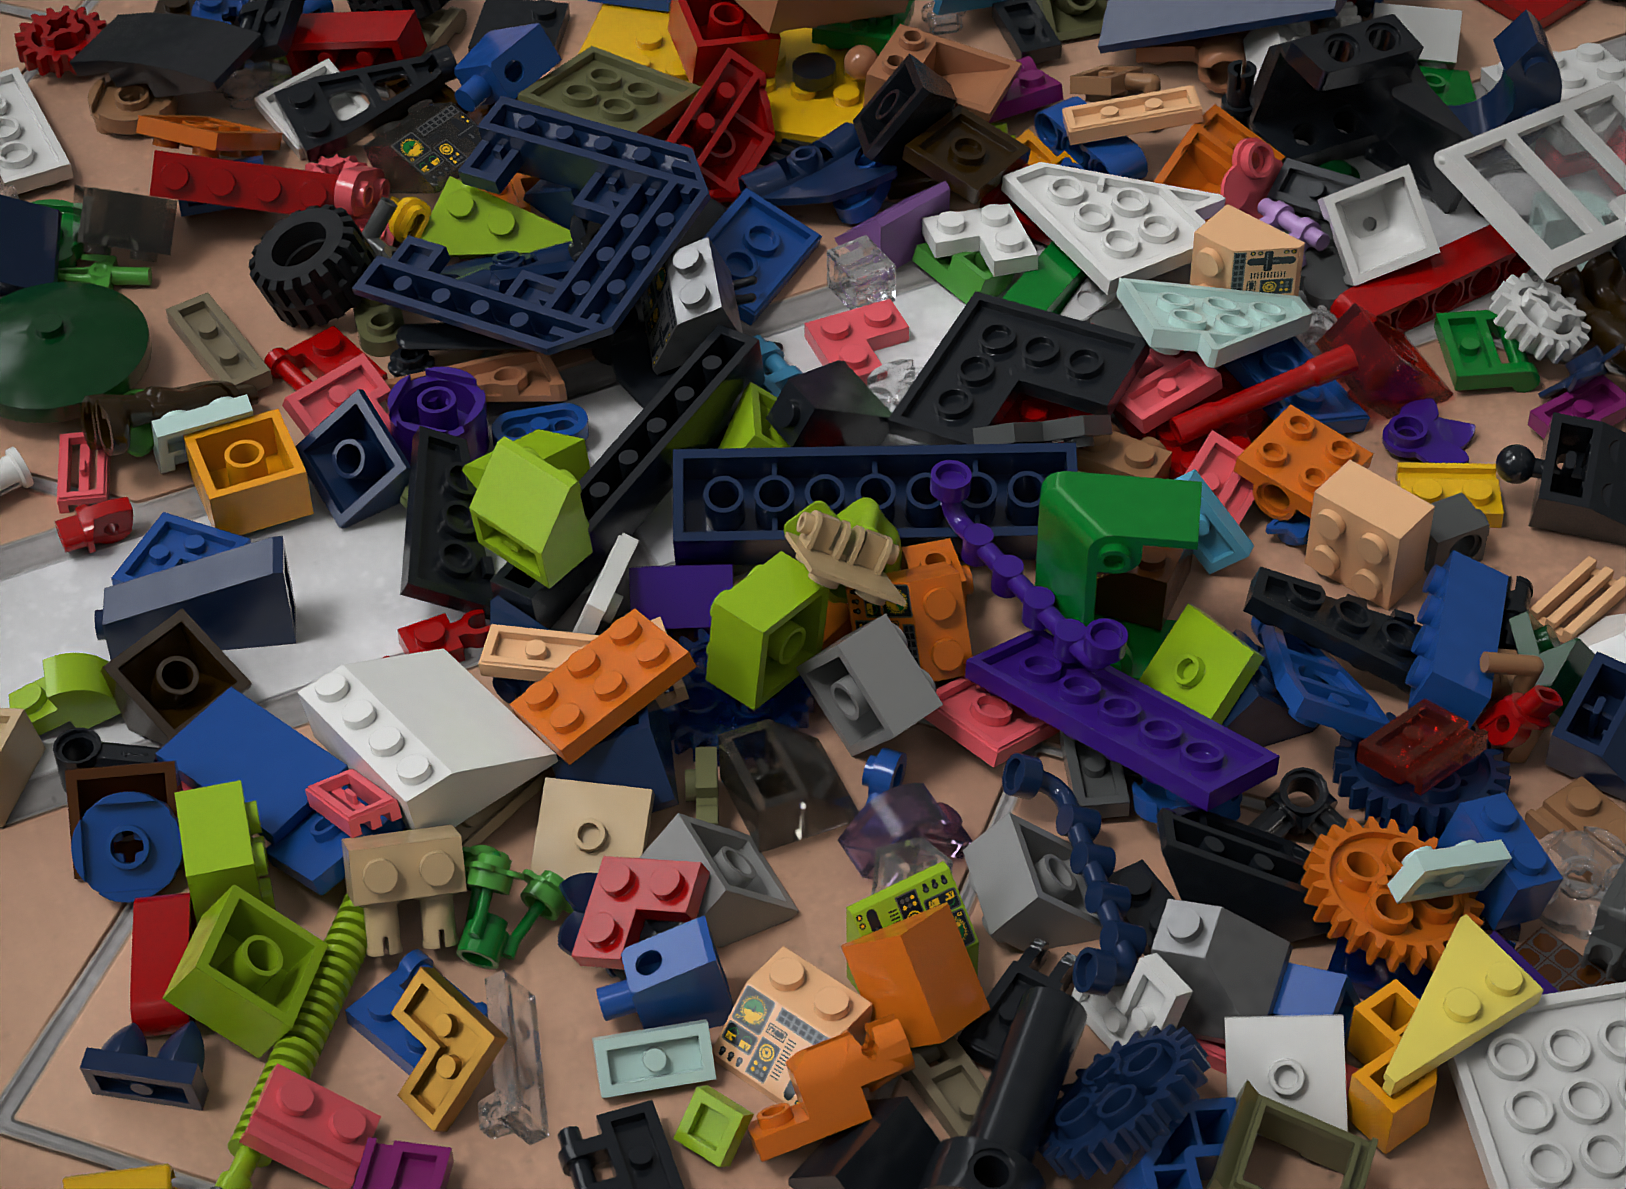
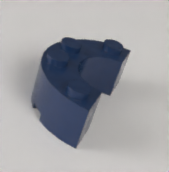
M1528 10L1520 14L1493 39L1503 66L1501 79L1493 89L1476 101L1462 105H1447L1474 137L1557 104L1561 100L1562 79L1559 67L1543 27ZM1549 125L1520 138L1530 147L1542 136ZM1500 145L1485 152L1476 170L1483 171L1498 165L1507 164L1514 158Z

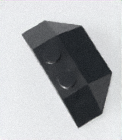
M1194 806L1178 807L1173 810L1161 808L1157 814L1161 852L1181 901L1223 907L1290 943L1330 931L1332 927L1330 922H1315L1313 920L1319 906H1312L1304 902L1309 889L1301 885V880L1306 872L1303 869V865L1310 851L1290 840Z

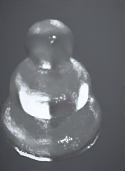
M1319 305L1317 309H1310L1312 317L1309 330L1301 333L1302 341L1308 345L1307 349L1314 357L1322 354L1320 348L1330 344L1331 334L1335 333L1339 328L1337 317L1327 311V307Z

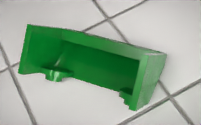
M1072 471L1053 473L1041 485L1035 586L1048 588L1054 593V606L1066 619H1076L1082 622L1085 627L1092 621L1101 618L1113 619L1124 625L1128 632L1125 656L1120 661L1110 664V666L1139 681L1177 620H1166L1162 630H1157L1106 615L1095 614L1097 572L1118 574L1135 569L1142 560L1143 545L1197 550L1202 482ZM1044 629L1046 632L1053 635L1048 629Z

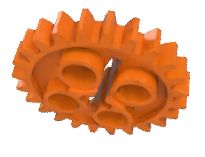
M1373 816L1368 817L1364 827L1353 818L1348 819L1344 829L1333 824L1327 835L1320 834L1303 865V869L1306 872L1301 880V885L1309 889L1304 902L1312 906H1319L1313 917L1315 922H1330L1332 924L1327 937L1335 939L1344 936L1349 940L1345 952L1351 954L1361 948L1366 951V962L1368 965H1372L1378 957L1384 958L1389 971L1393 973L1400 962L1405 963L1412 975L1418 974L1423 963L1429 970L1434 972L1460 917L1467 914L1481 928L1483 920L1479 916L1484 909V904L1475 900L1479 891L1397 904L1387 884L1402 868V860L1410 852L1420 847L1431 846L1433 849H1436L1438 839L1433 837L1426 842L1419 840L1418 828L1412 826L1407 834L1399 831V827L1394 819L1389 821L1386 829L1381 828Z

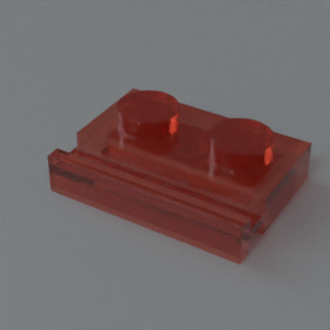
M1424 698L1358 744L1356 761L1400 785L1405 781L1415 785L1414 792L1421 796L1485 751L1489 732L1484 729L1474 732L1468 728L1469 721Z

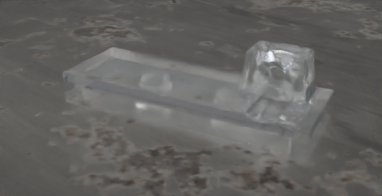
M502 970L485 978L488 1019L508 1037V1040L492 1063L496 1091L478 1101L479 1127L491 1139L515 1133L527 1144L532 1145L549 1137L536 998L509 973Z

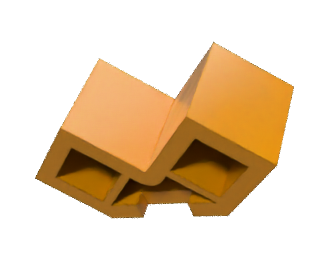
M1397 979L1354 1007L1347 1043V1050L1364 1065V1067L1353 1073L1347 1099V1119L1370 1141L1372 1138L1378 1139L1377 1147L1385 1155L1428 1125L1437 1085L1436 1067L1392 1096H1389L1382 1089L1385 1081L1383 1078L1384 1073L1420 1001Z

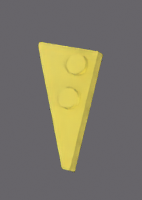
M1467 914L1460 917L1384 1073L1383 1078L1385 1081L1382 1089L1389 1096L1402 1090L1532 1008L1540 1001L1544 989Z

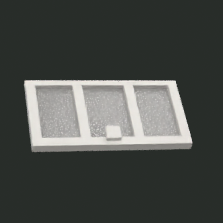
M1615 82L1606 83L1440 150L1434 155V163L1543 281L1612 250L1613 246L1626 238V93Z

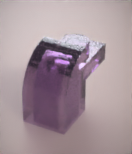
M924 783L903 784L881 793L858 812L838 838V842L862 878L898 883L904 880L924 853L963 859V849L973 841L961 825L963 820L959 813L945 803L936 802Z

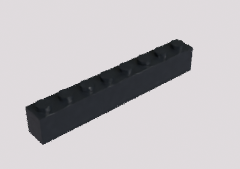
M718 324L579 480L582 490L580 495L584 513L589 522L588 532L593 552L550 589L511 563L506 562L490 580L494 598L497 595L550 630L603 569L618 535L625 533L631 536L673 488V449H707L731 421L745 387L750 382L761 387L765 382L759 339Z

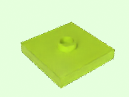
M1188 603L1139 681L1222 725L1265 657L1201 609Z

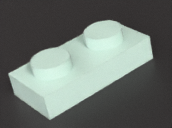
M1466 840L1453 847L1440 849L1424 846L1404 857L1402 868L1389 881L1387 886L1397 904L1482 891L1508 864L1512 857L1502 840L1476 843L1475 840Z
M706 1019L592 1038L602 1098L716 1079L709 1024Z

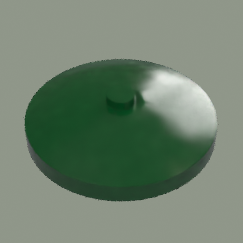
M84 282L45 283L27 287L0 298V417L25 423H55L81 418V406L85 396L94 394L124 395L132 390L144 376L152 353L147 321L138 306L115 290Z

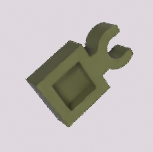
M717 746L695 747V769H685L686 802L696 801V819L719 826Z

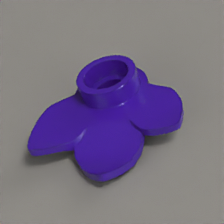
M1420 399L1405 404L1401 408L1400 414L1390 420L1383 429L1382 443L1394 455L1402 458L1416 457L1423 463H1469L1470 458L1463 449L1471 442L1476 426L1470 423L1438 417V407L1434 399Z

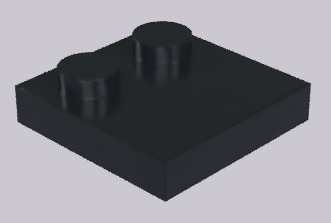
M485 0L468 50L470 52L489 31L540 23L558 52L570 19L569 3L553 2L550 0Z

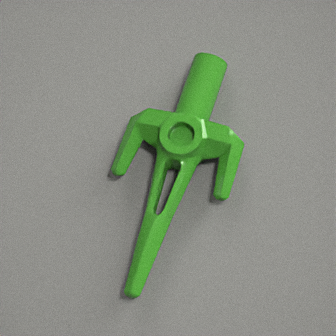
M82 254V260L97 261L90 267L58 268V282L91 283L112 290L114 285H151L152 283L151 267H119L117 257L109 254Z

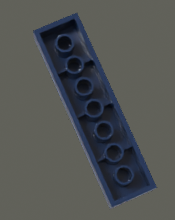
M1076 443L673 449V547L675 564L759 565L766 563L780 551L797 560L795 558L796 552L784 534V525L788 520L815 501L825 502L837 515L853 502L864 497L871 498L878 503L884 516L897 529L901 540V547L951 538L959 561H963L961 558L962 539L948 524L940 501L934 498L930 492L931 470L934 465L945 460L962 462L972 472L970 494L965 500L961 501L968 517L975 524H984L993 530V543L1005 555H1014L1021 560H1036L1041 485L1053 473L1061 471L1078 472Z

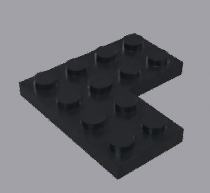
M975 291L888 418L889 432L927 445L974 444L973 429L999 425L1020 393L1093 415H1111L1149 356L1150 347L1144 338Z

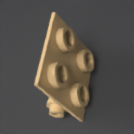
M818 510L812 511L811 514L803 512L800 515L796 526L797 531L801 533L800 536L786 531L785 538L796 552L795 558L805 565L809 571L808 577L814 582L830 589H837L839 584L856 589L855 593L859 597L875 605L884 606L887 600L905 607L906 600L883 571L885 565H893L899 555V546L893 544L891 537L868 529L865 531L864 527L859 525L854 526L851 530L850 522L840 521L838 518Z

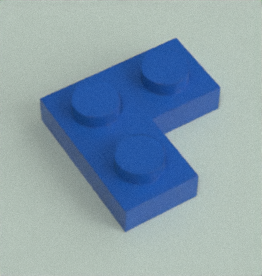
M163 512L111 577L112 584H120L250 544L251 540L250 538Z

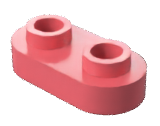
M368 166L345 168L341 171L336 182L334 192L335 208L341 207L351 216L372 214L381 197L389 198L390 182L388 179H385L383 170Z

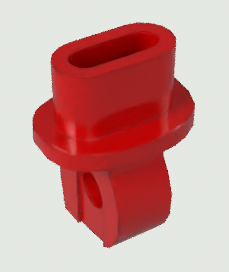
M122 497L91 506L83 504L74 508L76 515L55 521L57 533L65 553L84 547L87 548L89 553L96 552L94 544L115 543L126 538L132 532L134 516L129 498Z
M1536 685L1525 694L1516 692L1504 696V699L1489 708L1476 721V724L1490 741V744L1510 749L1517 748L1527 741L1532 730H1543L1549 726V715L1563 705V701L1554 689Z

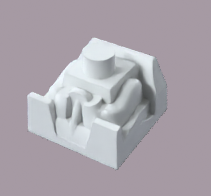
M1409 164L1317 200L1324 219L1330 223L1333 239L1346 274L1343 277L1345 284L1357 286L1440 253Z

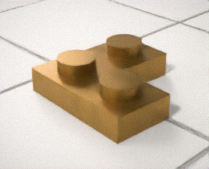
M420 967L391 1014L427 1050L397 1096L434 1132H447L508 1040V1037L435 968Z

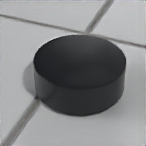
M818 52L806 53L797 57L792 64L793 82L803 90L810 92L823 91L831 87L836 81V63L829 55Z

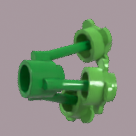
M487 845L463 847L467 890L471 891L464 930L456 951L457 956L462 960L481 968L497 969L502 957L509 960L515 959L521 941L539 916L555 921L563 910L570 914L574 912L559 888V884L564 879L558 874L549 870L543 871L541 875H537L529 869H524L522 873L511 871L512 860H510L507 854ZM513 879L524 880L528 884L521 892L520 897L529 910L512 934L509 935L506 931L508 922L495 914L488 913L493 893L509 895Z

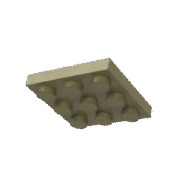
M591 46L519 92L518 100L651 137L684 114L701 86Z

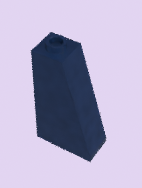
M283 536L266 538L104 588L103 609L95 610L94 615L98 641L106 640L110 659L112 660L173 614L183 609L221 650L296 644V605Z

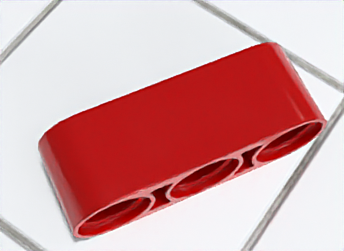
M190 893L134 899L130 1013L131 1022L139 1026L145 1037L174 1034L188 1022H195L193 1017L163 999L197 927Z

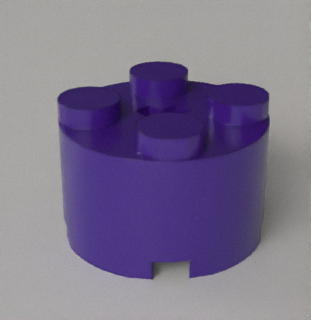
M432 367L425 369L426 376L411 381V376L408 375L394 385L387 401L391 433L409 464H411L412 439L419 426L466 439L471 462L487 453L490 445V431L486 396L484 390L477 386V379L470 373L452 367Z

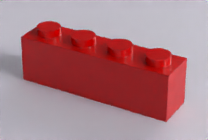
M154 150L149 196L291 215V213L297 210H306L309 206L318 205L321 208L326 204L334 205V192L339 175Z

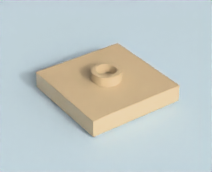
M545 777L530 870L537 875H541L543 871L549 870L565 880L575 874L598 873L603 856L639 858L646 851L655 796L653 790Z

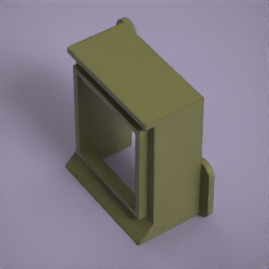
M1248 1079L1246 1080L1235 1098L1236 1107L1215 1171L1205 1189H1264L1243 1180L1257 1134L1292 1148L1303 1157L1344 1174L1340 1189L1365 1188L1378 1139L1372 1138L1371 1141H1368L1260 1095Z

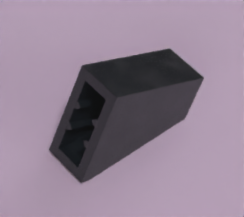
M837 360L789 378L769 411L766 420L790 447L881 446L889 433L888 418L892 412L845 361Z

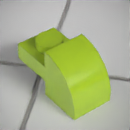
M65 653L42 660L44 677L8 694L10 708L24 709L39 736L69 721L76 728L89 729L121 713L101 672L102 667L108 661L86 653Z

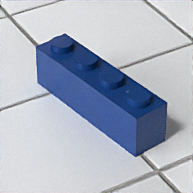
M1455 550L1451 552L1442 567L1437 564L1432 567L1422 589V592L1428 594L1417 616V622L1423 625L1411 649V652L1416 654L1417 658L1411 665L1405 681L1407 685L1411 686L1408 709L1461 734H1467L1491 699L1494 674L1481 671L1480 657L1484 651L1498 652L1508 575Z

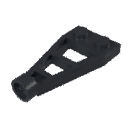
M444 45L429 51L424 56L316 76L274 92L277 105L308 162L319 159L320 156L325 157L350 147L443 88L444 83L457 79L454 74V67L457 63L449 46ZM406 79L410 87L389 100H382L374 87L378 83ZM350 92L364 93L370 102L368 108L352 119L339 120L329 104V100L339 94Z

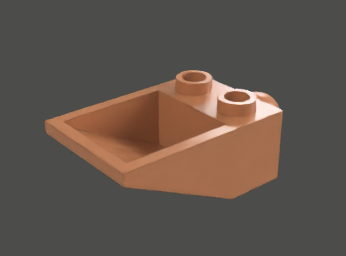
M902 24L898 26L879 56H877L872 48L866 45H857L852 47L844 58V67L848 75L856 80H866L863 108L910 53L951 84L957 99L955 107L961 105L985 121L990 120L1021 71L1022 66L1020 62Z

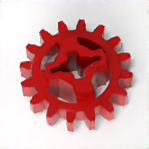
M64 5L61 12H55L52 8H47L45 16L32 14L30 15L32 23H21L19 25L21 32L14 34L19 62H25L26 70L28 71L38 68L40 76H45L52 72L56 74L57 78H61L64 71H71L74 75H77L70 61L107 26L105 20H100L99 13L97 12L87 15L85 7H80L74 11L68 5Z

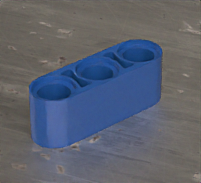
M1073 96L1039 111L1035 115L1034 124L1039 139L1056 156L1066 151L1079 165L1089 171L1138 180L1144 179L1147 176L1148 163L1142 149L1128 136L1070 145L1063 123L1062 109L1088 104L1082 98Z

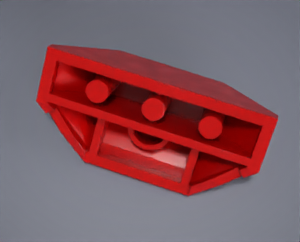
M729 47L666 139L668 142L693 148L710 197L717 202H734L740 193L738 177L754 171L776 137L771 106L765 89L767 86L765 72Z

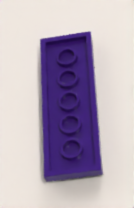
M1030 630L966 659V679L983 687L991 695L1001 697L1021 708L1029 716L1039 718L1059 729L1067 737L1078 740L1095 749L1107 759L1118 762L1142 775L1148 782L1160 785L1180 796L1196 808L1209 811L1277 775L1279 755L1109 665L1097 671L1086 668L1079 661L1064 663L1057 660L1052 653L1054 636L1044 630Z

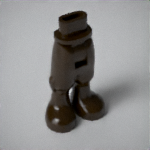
M1610 251L1590 259L1582 271L1575 266L1545 280L1547 283L1560 286L1563 297H1573L1576 300L1573 305H1576L1577 310L1586 313V317L1582 322L1591 326V330L1587 334L1590 338L1589 340L1594 345H1599L1604 354L1624 343L1626 346V301L1622 300L1616 291L1622 279L1623 269L1617 257ZM1626 347L1625 350L1611 359L1613 363L1626 371Z
M216 380L202 381L174 388L151 386L135 393V395L94 394L84 397L81 406V424L89 448L92 451L104 449L105 454L111 457L127 452L130 446L132 428L143 424H152L151 421L160 419L168 412L174 410L189 411L207 406L215 399L229 396L235 398L246 394L252 406L258 404L259 396L255 386L249 384L235 386L228 381Z

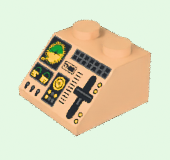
M1227 204L1194 232L1189 285L1298 296L1305 242Z
M782 946L746 981L712 1049L714 1061L777 1104L788 1103L790 1106L798 1104L799 1102L785 1062L796 1052L838 1036L845 1030L850 1031L856 1041L862 1046L865 1043L866 1037L865 1023L871 1022L872 1003Z

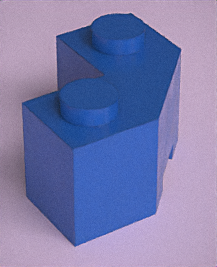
M1235 1097L1199 1099L1184 1105L1183 1109L1188 1115L1183 1119L1172 1120L1167 1125L1171 1133L1168 1136L1158 1135L1152 1141L1151 1150L1148 1152L1142 1149L1137 1150L1131 1162L1126 1166L1114 1184L1113 1189H1203L1201 1180H1211L1236 1107Z

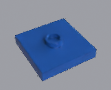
M345 785L342 787V789H348V786ZM357 796L358 801L365 806L369 805ZM313 810L275 846L270 844L266 848L267 857L274 867L322 896L345 878L341 839L351 837L317 811ZM382 815L380 816L382 827L372 830L365 824H360L362 835L360 836L403 831L406 825L402 819L392 822Z

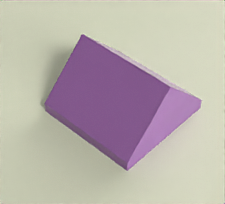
M946 181L899 201L834 239L841 249L881 278L911 261L916 246L927 243L922 234V218L950 211V188Z

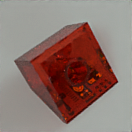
M1356 303L1315 343L1322 354L1344 344H1349L1353 349L1358 361V370L1336 380L1340 383L1345 382L1350 389L1347 391V397L1352 402L1358 404L1366 413L1372 409L1385 418L1390 419L1399 415L1401 408L1411 401L1432 398L1438 404L1447 401L1454 394L1405 334Z

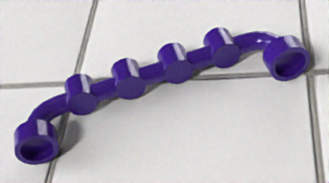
M945 460L934 465L931 470L930 492L934 498L940 501L948 524L962 539V560L973 567L986 565L992 571L991 589L993 593L1001 598L1017 597L1023 603L1022 623L1032 630L1048 629L1054 635L1052 653L1057 660L1064 663L1079 661L1086 668L1097 671L1120 661L1125 656L1128 641V632L1124 625L1113 619L1101 618L1092 621L1085 627L1082 622L1076 619H1066L1054 606V593L1048 588L1034 586L1023 574V561L1014 555H1005L993 543V530L987 525L975 524L966 514L961 501L965 500L971 491L972 472L970 468L956 460Z

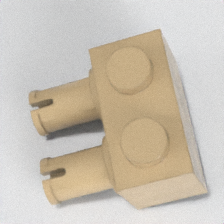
M453 825L341 839L347 894L354 907L359 906L364 909L367 937L366 951L368 956H384L383 937H385L386 949L389 950V955L398 954L403 951L397 904L406 899L420 901L423 930L422 944L424 948H440L439 930L441 931V941L444 942L445 947L459 944L453 896L457 895L458 892L467 891L462 837Z

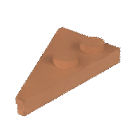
M517 350L446 366L466 371L476 378L477 386L484 390L486 402H561L567 400L565 383L551 357L533 350ZM425 371L410 374L411 381L426 376ZM408 375L384 381L392 389L399 380Z

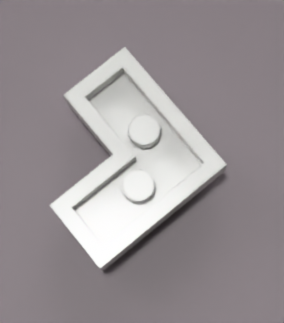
M1010 203L1002 205L990 204L983 208L960 212L947 211L940 215L922 218V234L935 258L952 256L962 252L980 251L993 277L1038 270L1039 254Z
M1157 953L1140 957L1129 983L1123 986H1113L1106 996L1100 997L1080 993L1076 988H1074L1071 996L1083 1005L1087 1013L1086 1024L1111 1050L1116 1041H1119L1122 1046L1127 1044L1136 1031H1139L1144 1037L1155 1025L1161 1031L1169 1024H1173L1176 1028L1193 990Z

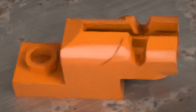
M894 1014L865 1023L866 1037L865 1043L862 1046L856 1041L850 1031L845 1030L838 1036L796 1052L785 1062L799 1103L792 1106L788 1103L769 1106L756 1115L757 1120L750 1122L747 1133L754 1150L762 1162L872 1119L862 1089L868 1087L870 1092H874L901 1074L915 1069V1062L901 1023L898 1018L895 1019Z

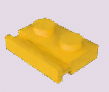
M1397 462L1395 480L1399 487L1430 504L1462 492L1476 509H1480L1485 514L1490 524L1489 528L1502 527L1504 511L1499 479L1496 478V464Z

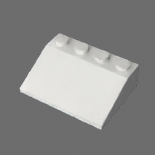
M444 648L343 664L297 692L314 737L334 757L348 765V770L351 768L356 770L398 800L402 814L401 819L406 825L405 830L445 825L456 827L558 762L556 753Z

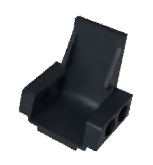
M1395 14L1269 46L1249 97V102L1253 107L1249 123L1256 135L1286 156L1283 164L1286 158L1319 167L1332 160L1345 161L1359 156H1364L1367 161L1386 172L1409 164L1418 190L1431 197L1445 214L1456 211L1463 197V194L1435 165L1434 155L1440 150L1474 136L1429 86L1417 64L1424 47ZM1296 140L1305 141L1309 145H1301ZM1485 152L1470 157L1467 160L1477 169Z

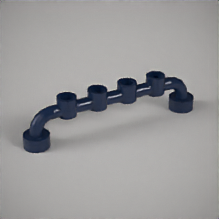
M1014 753L1010 756L1004 767L1002 776L1004 792L1009 796L1030 800L1039 791L1055 803L1058 809L1056 830L1059 835L1069 838L1073 849L1070 857L1071 870L1075 874L1082 875L1087 886L1085 908L1089 913L1097 914L1102 926L1099 939L1101 949L1085 947L1079 952L1073 967L1074 986L1080 993L1100 997L1106 996L1113 986H1123L1129 983L1138 963L1137 959L1143 954L1146 947V931L1143 926L1126 923L1123 920L1131 905V892L1127 886L1109 883L1108 878L1115 869L1116 854L1113 848L1094 844L1093 842L1101 828V815L1099 811L1079 806L1074 793L1061 779L1049 772L1043 771L1042 761L1038 757Z

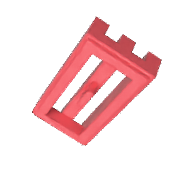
M83 432L60 434L57 505L60 514L70 513V505H78L79 507L87 504L90 506L91 503L110 500L111 457L105 454L104 449L98 450L96 489L90 490L92 450L89 448ZM80 444L78 491H71L72 445Z
M352 768L312 784L305 789L309 806L351 838L362 835L360 824H365L372 830L382 827L380 818L382 815L392 822L402 818L398 800ZM347 785L348 789L343 790L341 788L342 786ZM357 796L369 805L365 806L358 801Z

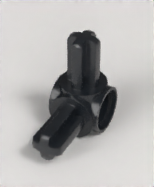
M1302 767L1295 768L1285 774L1280 782V786L1264 800L1267 809L1248 826L1282 838L1288 833L1296 836L1301 833L1303 836H1306L1311 832L1318 838L1320 834L1327 835L1333 824L1344 829L1347 821L1334 809L1338 801L1329 793L1327 782L1323 776L1314 769ZM1294 792L1306 793L1312 798L1314 804L1304 808L1296 806L1290 801L1288 795Z

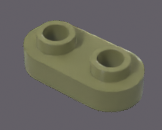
M362 297L360 299L361 303L353 308L360 347L371 356H390L399 348L396 343V334L400 326L405 324L402 310Z

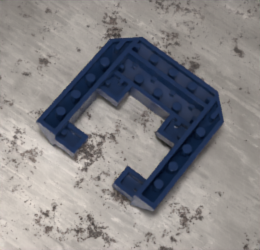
M500 96L477 126L482 140L458 170L459 176L465 185L499 195L516 173L580 190L581 192L572 202L575 216L602 224L603 226L564 279L558 281L522 270L505 294L441 275L440 273L451 260L446 246L408 235L390 259L377 255L352 287L355 295L545 355H552L614 334L711 197L693 148Z

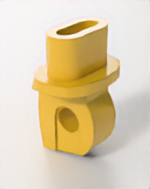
M391 196L390 200L394 201L398 206L389 221L388 227L391 234L397 241L402 243L408 235L420 239L429 222L431 215L430 206L424 200L417 197H405L400 200Z

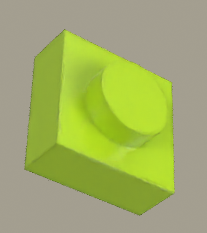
M708 1085L698 1086L673 1139L719 1168L730 1166L754 1113Z

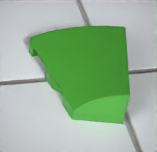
M923 243L916 246L912 258L913 262L965 304L968 303L975 291L997 297L1013 281L1015 275L1014 273L993 277L980 251L962 252L952 256L935 258L928 244Z

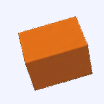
M948 902L841 945L860 995L872 1003L871 1021L894 1014L895 1019L898 1018L903 1027L910 1048L944 1043L990 1010Z

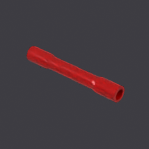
M1349 344L1341 345L1308 359L1301 366L1216 402H1207L1170 418L1171 431L1179 445L1186 444L1209 434L1212 430H1219L1226 423L1311 387L1322 386L1357 371L1359 367L1356 355Z

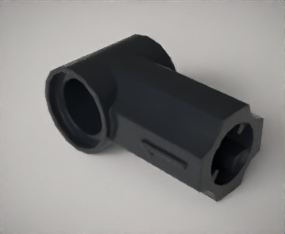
M88 728L67 730L59 735L53 744L57 769L62 787L66 793L65 770L157 762L155 753L161 749L157 747L101 742L99 735Z

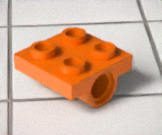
M1290 404L1237 457L1233 471L1254 484L1253 498L1257 506L1269 517L1279 521H1286L1299 511L1311 518L1314 492L1349 460L1368 469L1374 453Z

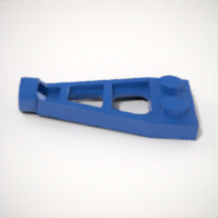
M1252 617L1251 629L1259 642L1265 647L1276 689L1289 707L1288 713L1293 719L1312 728L1317 727L1318 724L1333 728L1340 735L1351 741L1360 742L1364 738L1384 745L1394 726L1372 696L1328 652L1313 648L1303 640L1275 626L1263 624L1256 617Z

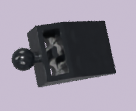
M1553 412L1543 441L1540 459L1535 458L1529 448L1519 444L1509 445L1500 451L1496 459V470L1504 481L1511 484H1521L1531 477L1537 478L1529 526L1626 546L1625 432L1602 421ZM1563 463L1562 469L1557 464Z

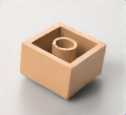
M1349 460L1314 492L1305 564L1388 611L1423 577L1435 506L1356 462Z

